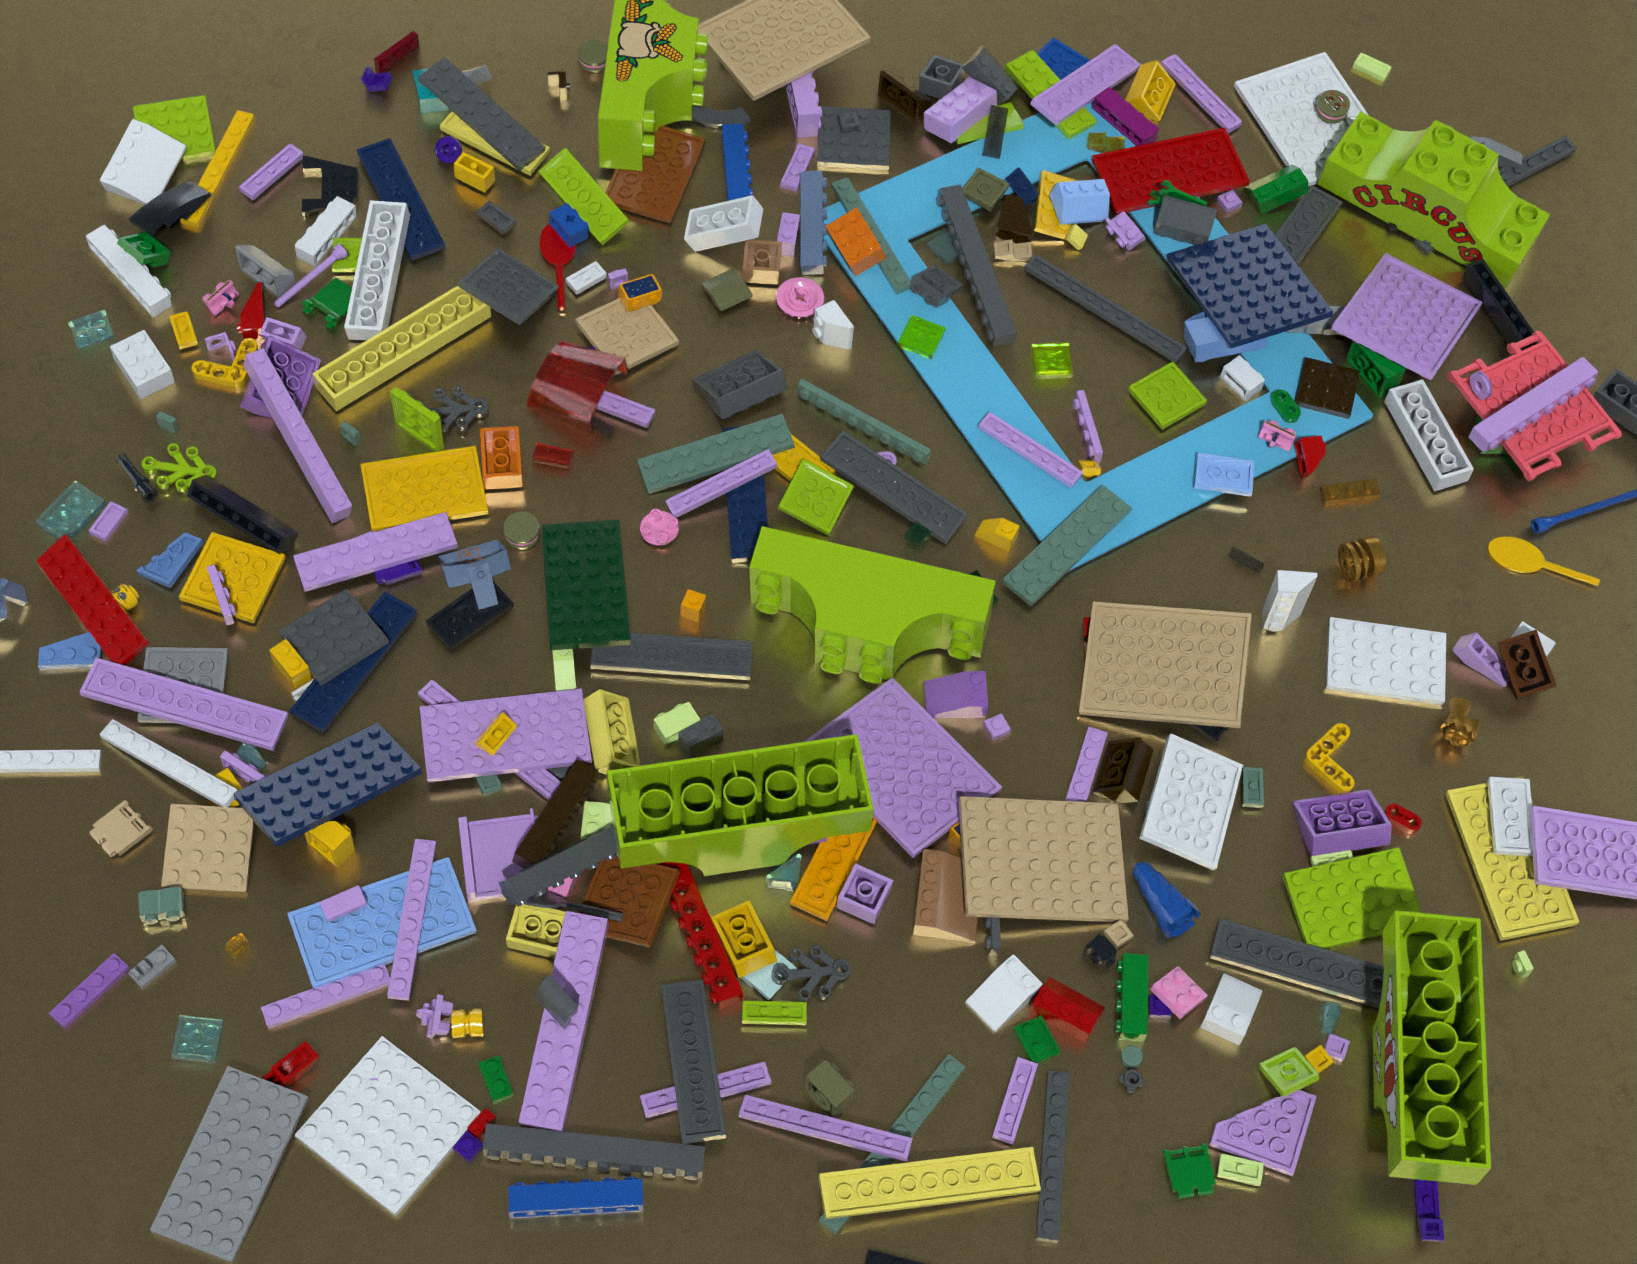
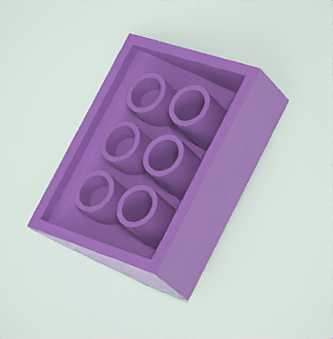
M269 336L260 349L264 348L301 416H303L314 383L312 373L318 370L321 360ZM250 378L240 407L256 415L272 418Z
M1370 789L1293 801V808L1304 843L1311 856L1390 844L1392 824Z

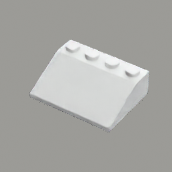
M132 119L100 178V182L106 191L145 205L164 192L187 146L148 124Z

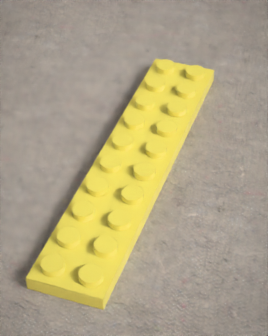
M1033 1147L820 1173L818 1175L825 1219L1035 1193L1041 1190Z

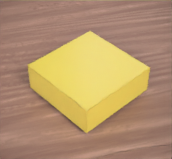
M1074 224L1071 226L1066 240L1077 250L1083 248L1088 235L1079 226Z

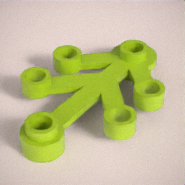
M175 443L170 444L167 450L169 455L174 457L178 464L160 462L151 456L145 457L142 461L145 473L153 474L157 470L175 472L167 477L159 476L156 482L160 489H166L176 481L177 490L185 492L190 487L193 479L204 475L215 479L217 475L216 469L212 465H205L199 456L198 449L193 446L189 447L186 453L187 457L194 461L197 468L189 466L181 455L179 446ZM187 475H194L188 480L181 479Z

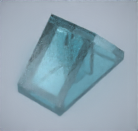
M797 854L767 875L766 886L768 888L795 891L798 887L802 856Z

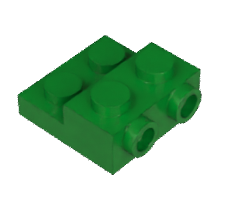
M146 232L120 237L117 242L125 252L129 253L142 265L148 263L150 266L158 267L168 264L171 251Z

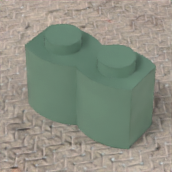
M181 887L147 890L138 893L139 917L146 924H155L162 919L177 921L185 916L184 892Z

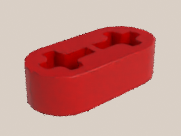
M1389 804L1384 811L1393 826L1408 834L1417 833L1422 825L1421 818L1398 804ZM1392 811L1396 812V815L1394 817L1391 816ZM1410 821L1415 822L1413 827L1409 826Z

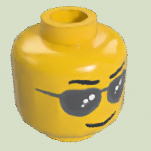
M121 584L111 591L126 612L138 604L139 595L131 585Z

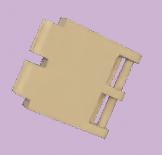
M127 800L93 824L94 829L89 832L110 857L116 854L121 856L153 830L150 825L147 826L139 813H135L130 808V803ZM125 809L132 815L131 817L126 813ZM137 821L140 823L143 829L139 827V825L136 823Z

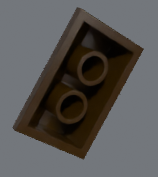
M880 71L878 96L918 124L924 118V112L932 107V100L894 72Z
M1140 737L1108 741L1092 793L1119 803L1138 802L1154 750Z

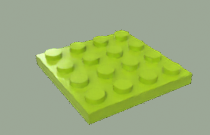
M205 95L133 106L135 120L148 124L187 146L180 161L214 155L216 150Z

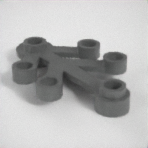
M455 386L452 389L453 397L461 399L467 403L466 405H460L446 396L442 388H436L433 391L434 399L441 401L448 407L429 409L430 411L437 412L439 416L450 414L445 420H441V425H446L442 428V433H445L456 419L457 429L461 431L466 430L468 424L476 416L482 417L488 412L489 405L484 399H473L464 393L461 386ZM469 412L465 417L458 418L462 413Z
M817 945L812 946L809 950L808 955L810 958L805 956L799 948H793L788 954L789 959L792 962H800L808 969L789 971L786 967L779 966L773 971L772 980L777 985H784L788 980L810 978L806 986L797 993V998L801 1002L809 1000L812 990L822 976L831 975L826 984L817 991L818 997L825 1000L831 995V989L836 982L844 980L850 975L851 968L846 960H834ZM812 950H816L818 955H814ZM796 952L799 957H794L792 953ZM811 959H820L827 966L821 967ZM837 967L841 968L843 973L838 972ZM776 975H781L783 980H779ZM821 990H825L827 995H823ZM801 992H805L807 998L802 997Z

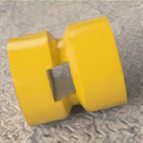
M470 1009L468 1013L464 1010L451 1011L453 1038H465L467 1034L471 1037H481L484 1035L482 1009Z

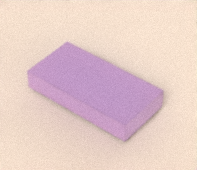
M110 501L89 529V533L107 542L128 514V509Z
M359 885L319 902L327 922L367 906Z

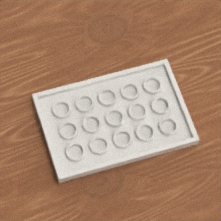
M1334 617L1329 618L1325 689L1438 705L1445 703L1446 633Z
M1170 733L1166 740L1139 839L1206 868L1215 870L1218 865L1243 765Z

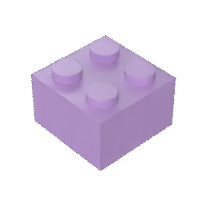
M855 863L838 897L837 908L875 925L892 890L893 880Z

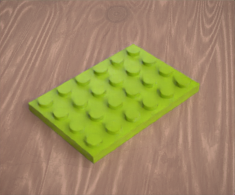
M1399 847L1291 871L1282 875L1304 943L1323 949L1383 936V929L1395 910L1422 913Z

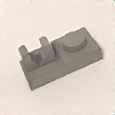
M160 945L132 968L128 974L143 990L174 965L176 960L163 945Z

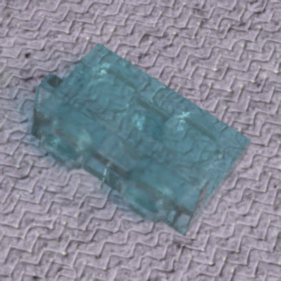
M105 309L68 322L78 349L114 337Z

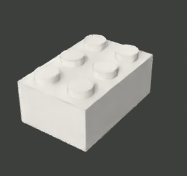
M145 330L110 346L115 362L140 399L175 383L170 367Z

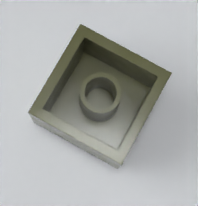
M825 1059L806 1075L804 1091L829 1117L838 1118L853 1103L854 1085L849 1079H844L839 1074L840 1071L833 1063L829 1064Z

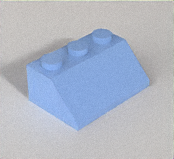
M1104 179L1058 182L1049 194L1060 225L1104 222L1108 218L1110 193Z

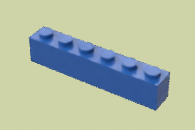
M722 124L721 138L727 201L752 196L753 188H749V184H752L751 173H748V170H750V159H746V156H749V146L745 145V142H747V131H744L743 124Z
M631 1176L624 1178V1180H615V1178H604L602 1181L582 1179L580 1182L573 1183L569 1180H561L554 1184H549L547 1181H539L535 1185H527L523 1182L514 1183L513 1186H508L509 1217L511 1219L643 1211L642 1179Z

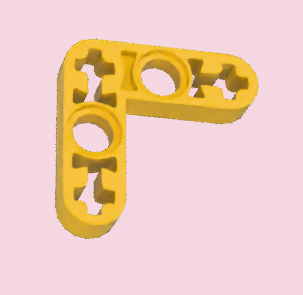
M252 338L244 339L239 346L231 367L204 360L194 362L191 367L193 376L199 380L234 388L244 386L249 375L244 366H240L238 363L241 360H245L246 348H249L248 354L259 350L257 342ZM217 371L224 372L221 377L214 376V373Z
M1343 723L1334 725L1305 755L1306 764L1340 794L1351 792L1355 784L1353 777L1330 758L1350 736V728ZM1343 731L1344 734H1341L1336 740L1334 737L1337 732ZM1328 741L1332 744L1333 748L1326 749L1322 743ZM1320 751L1318 759H1311V756H1315ZM1325 767H1331V768H1333L1334 771H1335V774H1333V775L1327 774V773L1325 772L1324 768H1325ZM1347 782V783H1348V786L1345 785V786L1343 787V786L1341 785V783Z

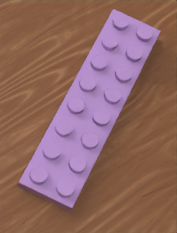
M1114 44L1034 97L1030 104L1057 126L1094 101V97L1108 87L1113 88L1137 72L1141 64L1118 45Z
M444 512L293 555L304 592L452 550L458 548L448 516Z

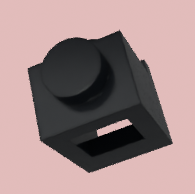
M1099 933L1085 946L1082 955L1084 957L1089 955L1090 960L1095 965H1099L1102 969L1105 967L1108 969L1116 961L1117 950Z

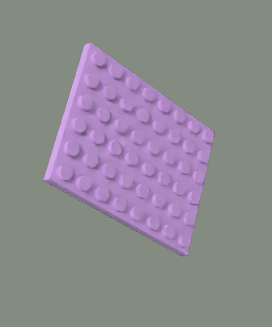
M1385 253L1333 323L1331 329L1352 339L1356 343L1364 345L1373 352H1377L1387 357V359L1404 366L1406 369H1410L1422 377L1432 380L1483 302Z
M893 678L886 681L804 741L858 734L874 807L873 818L912 858L942 837L952 826L960 821L958 801L960 796L992 798L1002 789V786Z

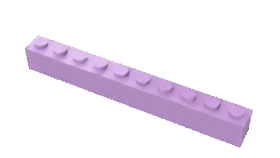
M264 348L246 354L245 370L331 523L349 517L352 504Z

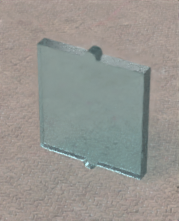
M948 229L927 243V246L935 253V256L941 258L946 264H949L959 256L958 251L954 250L953 238L949 236Z

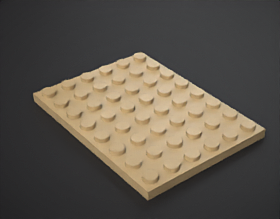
M747 0L699 24V33L708 34V49L753 101L869 43L871 38L838 0Z
M1093 602L1079 714L1240 728L1252 613Z
M960 796L958 801L966 917L1118 922L1119 920L1127 922L1129 920L1118 804Z

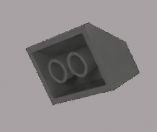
M983 45L962 66L963 70L971 78L997 91V106L1008 100L1017 89L1015 80Z
M1165 195L1154 234L1192 245L1204 244V242L1209 240L1217 209Z

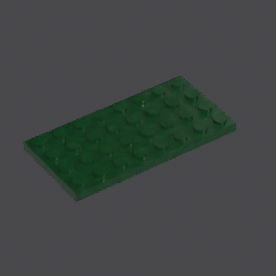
M619 520L542 525L550 650L631 645Z

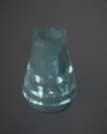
M245 742L236 752L242 761L252 764L258 771L262 770L267 764V761L264 760L257 748L252 744Z
M1325 1001L1324 1005L1321 1006L1322 1033H1334L1335 1026L1342 1012L1340 1004Z

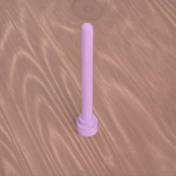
M337 244L333 248L332 254L279 297L274 303L275 306H282L336 260L339 261L348 256L347 251L340 244Z

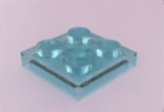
M180 1015L171 1054L172 1059L216 1063L224 1025L223 1019Z

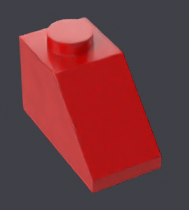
M1322 435L1303 437L1294 443L1301 479L1311 475L1326 454V444L1322 439Z

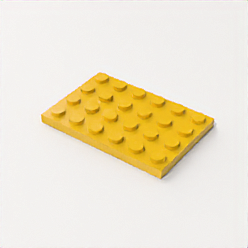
M476 446L360 464L372 531H381L446 512L449 521L488 514Z

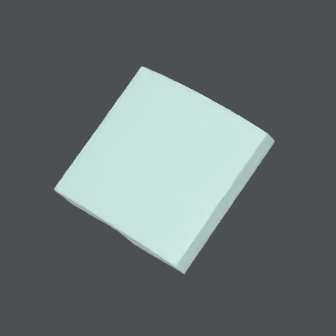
M775 951L777 962L741 977L748 986L754 987L768 1001L782 987V985H777L773 982V971L779 966H784L789 971L797 970L791 962L777 951ZM776 975L779 980H783L781 975Z

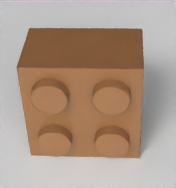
M753 239L745 241L742 279L744 282L779 285L782 242Z

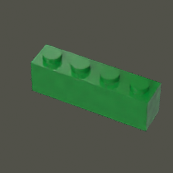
M1123 953L1121 960H1117L1116 972L1120 973V980L1116 982V992H1119V999L1116 1000V1012H1119V1019H1116L1115 1032H1119V1040L1144 1042L1147 1036L1148 955Z

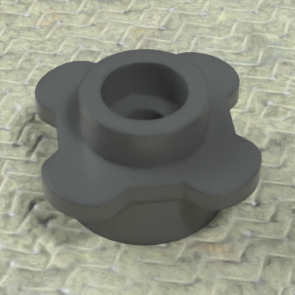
M1130 1068L1126 1074H1121L1119 1077V1081L1127 1087L1126 1090L1129 1093L1135 1092L1137 1087L1143 1086L1145 1083L1144 1078L1141 1077V1074L1135 1068Z

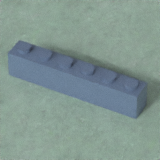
M822 171L801 172L800 266L802 275L824 274V267L828 266L827 256H824V251L828 250L827 240H824V235L828 234L825 227L827 224H824V220H827V208L824 209V204H827V193H824V189L827 188V177H823Z

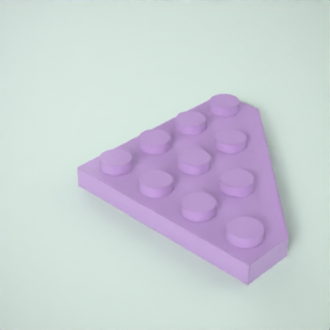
M1298 1090L1285 1097L1273 1098L1226 1121L1223 1120L1216 1124L1209 1146L1244 1159L1264 1163L1265 1167L1293 1176L1317 1096Z

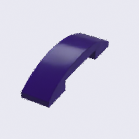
M1414 1179L1416 1216L1421 1241L1444 1242L1443 1219H1440L1438 1182Z

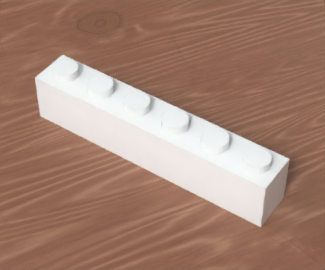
M103 225L86 235L89 248L152 317L157 316L172 306L170 300L172 296L168 289L161 287L157 277L150 275L146 265H141L117 244L118 237L112 229L109 230Z

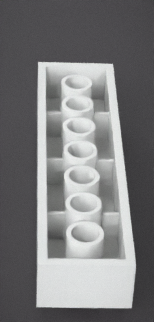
M370 200L344 326L348 339L368 340L389 326L410 219L407 203Z

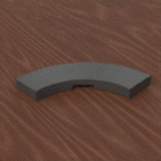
M693 106L692 121L694 122L695 120L706 127L718 128L722 127V124L746 125L751 122V118L742 107L719 111L704 106Z

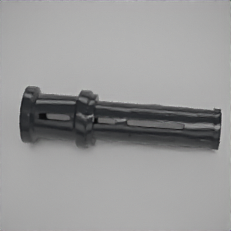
M121 453L124 459L118 455L115 459L116 462L133 482V488L141 494V499L145 503L154 501L158 496V491L152 488L149 479L140 474L126 453Z

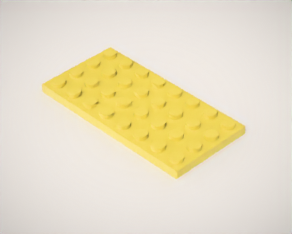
M1523 776L1514 777L1518 779H1524ZM1483 783L1447 790L1446 797L1500 941L1578 925L1579 919L1567 889L1535 884L1533 856L1494 854L1488 784Z

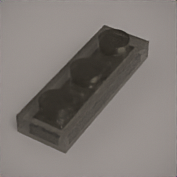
M991 105L982 156L1000 159L1008 108Z

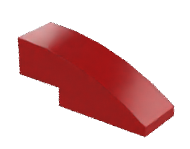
M304 1041L271 1067V1071L261 1079L289 1089L319 1059V1055Z

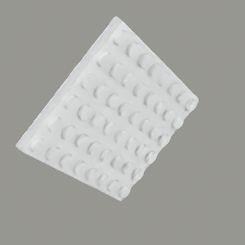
M1326 52L1236 81L1234 84L1236 91L1285 165L1289 166L1292 164L1301 168L1308 180V187L1318 183L1327 159L1359 112L1367 114ZM1338 90L1349 98L1350 108L1347 117L1342 122L1330 124L1322 121L1317 116L1315 107L1319 96L1324 91Z

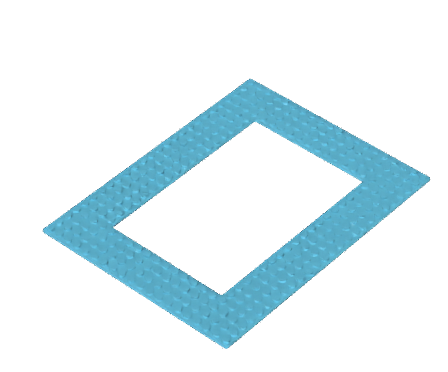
M1092 101L1085 108L1097 120L1096 125L1070 140L1042 113H1038L1022 120L1024 129L979 139L859 192L858 195L912 282L914 275L926 270L927 266L908 241L947 223L943 220L942 208L937 204L940 188L959 184L963 188L978 168L1006 181L1005 178L1019 167L1031 183L1034 184L1039 182L1042 170L1057 174L1083 161H1088L1095 169L1092 155L1134 147L1135 145L1092 109ZM1010 185L1005 192L1006 195L1015 193ZM966 199L971 212L981 208V206ZM840 201L826 207L827 220H824V224L828 225L846 214ZM1161 205L1128 212L1167 262L1168 253L1194 246L1154 234ZM1216 218L1214 219L1208 241L1229 235ZM829 232L827 235H824L828 248L1040 542L1044 541L1102 485L1132 507L1131 512L1069 571L1224 494L1223 492L1194 488L1198 452L1255 461L1254 479L1297 457L1294 443L1300 438L1322 435L1323 441L1327 442L1371 420L1373 417V413L1355 393L1349 419L1299 407L1301 410L1299 420L1295 423L1285 422L1271 404L1273 392L1285 390L1295 401L1305 357L1328 363L1332 362L1309 334L1282 332L1267 337V348L1239 353L1256 372L1263 376L1265 379L1264 386L1269 391L1267 394L1090 481H1084L1081 477L1071 489L978 428L979 423L991 412L1072 464L952 300L949 298L947 303L936 308L933 305H929L921 295L913 293L912 289L896 295L878 264L855 277ZM1266 420H1274L1284 429L1291 428L1295 430L1297 435L1289 452L1276 445L1271 448L1269 447V442L1258 437Z

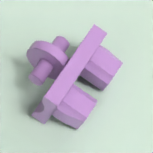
M437 994L436 999L431 1001V1008L429 1003H424L423 1009L416 1011V1016L421 1018V1025H427L428 1023L426 1034L428 1038H433L435 1035H447L449 1032L450 1022L440 1020V1016H450L453 1003L443 1000L444 995Z

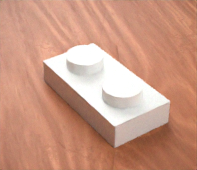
M595 261L567 277L566 283L577 295L607 278V273Z

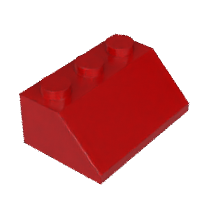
M1049 977L1034 999L1030 1012L1036 1016L1042 1015L1045 1021L1086 1043L1105 1007Z

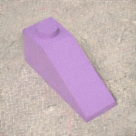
M1477 632L1461 636L1452 651L1466 665L1500 686L1506 687L1510 678L1504 661Z

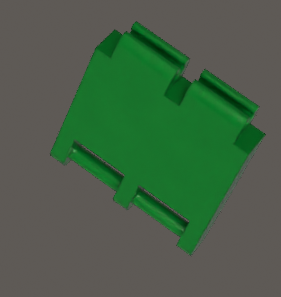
M1206 1143L1190 1148L1182 1146V1149L1170 1151L1163 1149L1172 1193L1177 1192L1178 1199L1194 1197L1193 1189H1196L1197 1196L1213 1194L1212 1186L1216 1185ZM1199 1150L1202 1151V1152H1200V1153L1189 1154V1152H1193V1151H1199ZM1183 1153V1155L1170 1157V1155Z

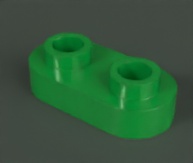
M1285 390L1274 391L1271 397L1272 406L1285 422H1297L1301 415V410L1293 398Z

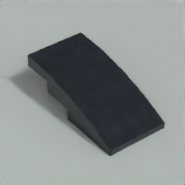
M189 181L158 195L128 219L133 225L152 236L162 225L169 228L180 217L186 220L211 194Z

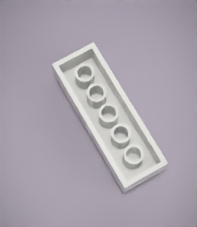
M1424 380L1389 389L1384 402L1433 490L1438 491L1467 482L1474 468Z

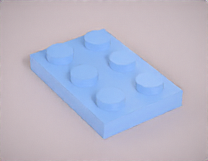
M1198 452L1194 488L1251 497L1255 461Z

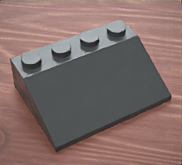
M757 349L692 379L713 412L721 419L729 418L739 411L746 410L750 406L761 403L765 399L778 395L788 389L783 369Z

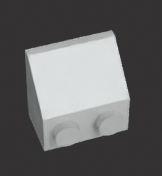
M833 300L816 308L812 329L814 336L817 339L819 338L825 345L851 349L854 326L837 303Z

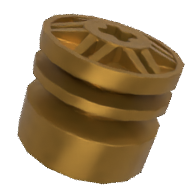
M1376 536L1364 537L1359 539L1358 542L1352 540L1340 544L1338 548L1339 564L1343 575L1349 582L1365 579L1366 576L1374 577L1384 574L1386 570V555L1381 542Z

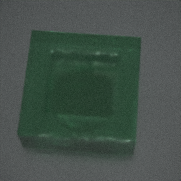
M915 522L905 533L904 539L921 548L931 536V531Z

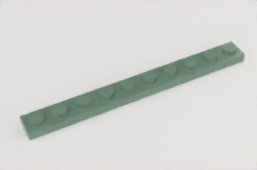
M948 1054L888 1132L912 1138L960 1077L966 1066ZM871 1152L859 1169L891 1165L895 1158ZM823 1213L819 1218V1223L837 1235L851 1216L825 1219Z

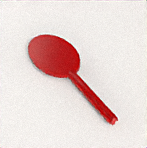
M547 224L541 232L539 246L544 259L555 266L556 285L559 286L557 290L558 310L563 311L565 309L563 265L572 260L576 251V245L569 247L550 224Z

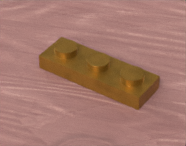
M1376 479L1321 485L1320 488L1324 505L1379 499L1381 495Z

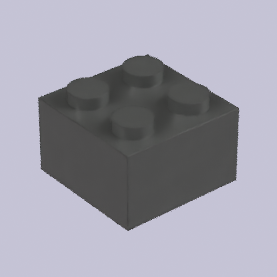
M933 55L919 76V91L923 94L942 99L965 81V71L962 68L964 64Z

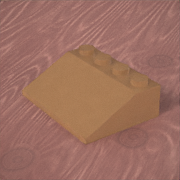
M923 849L913 935L975 943L978 917H966L962 858L943 851Z

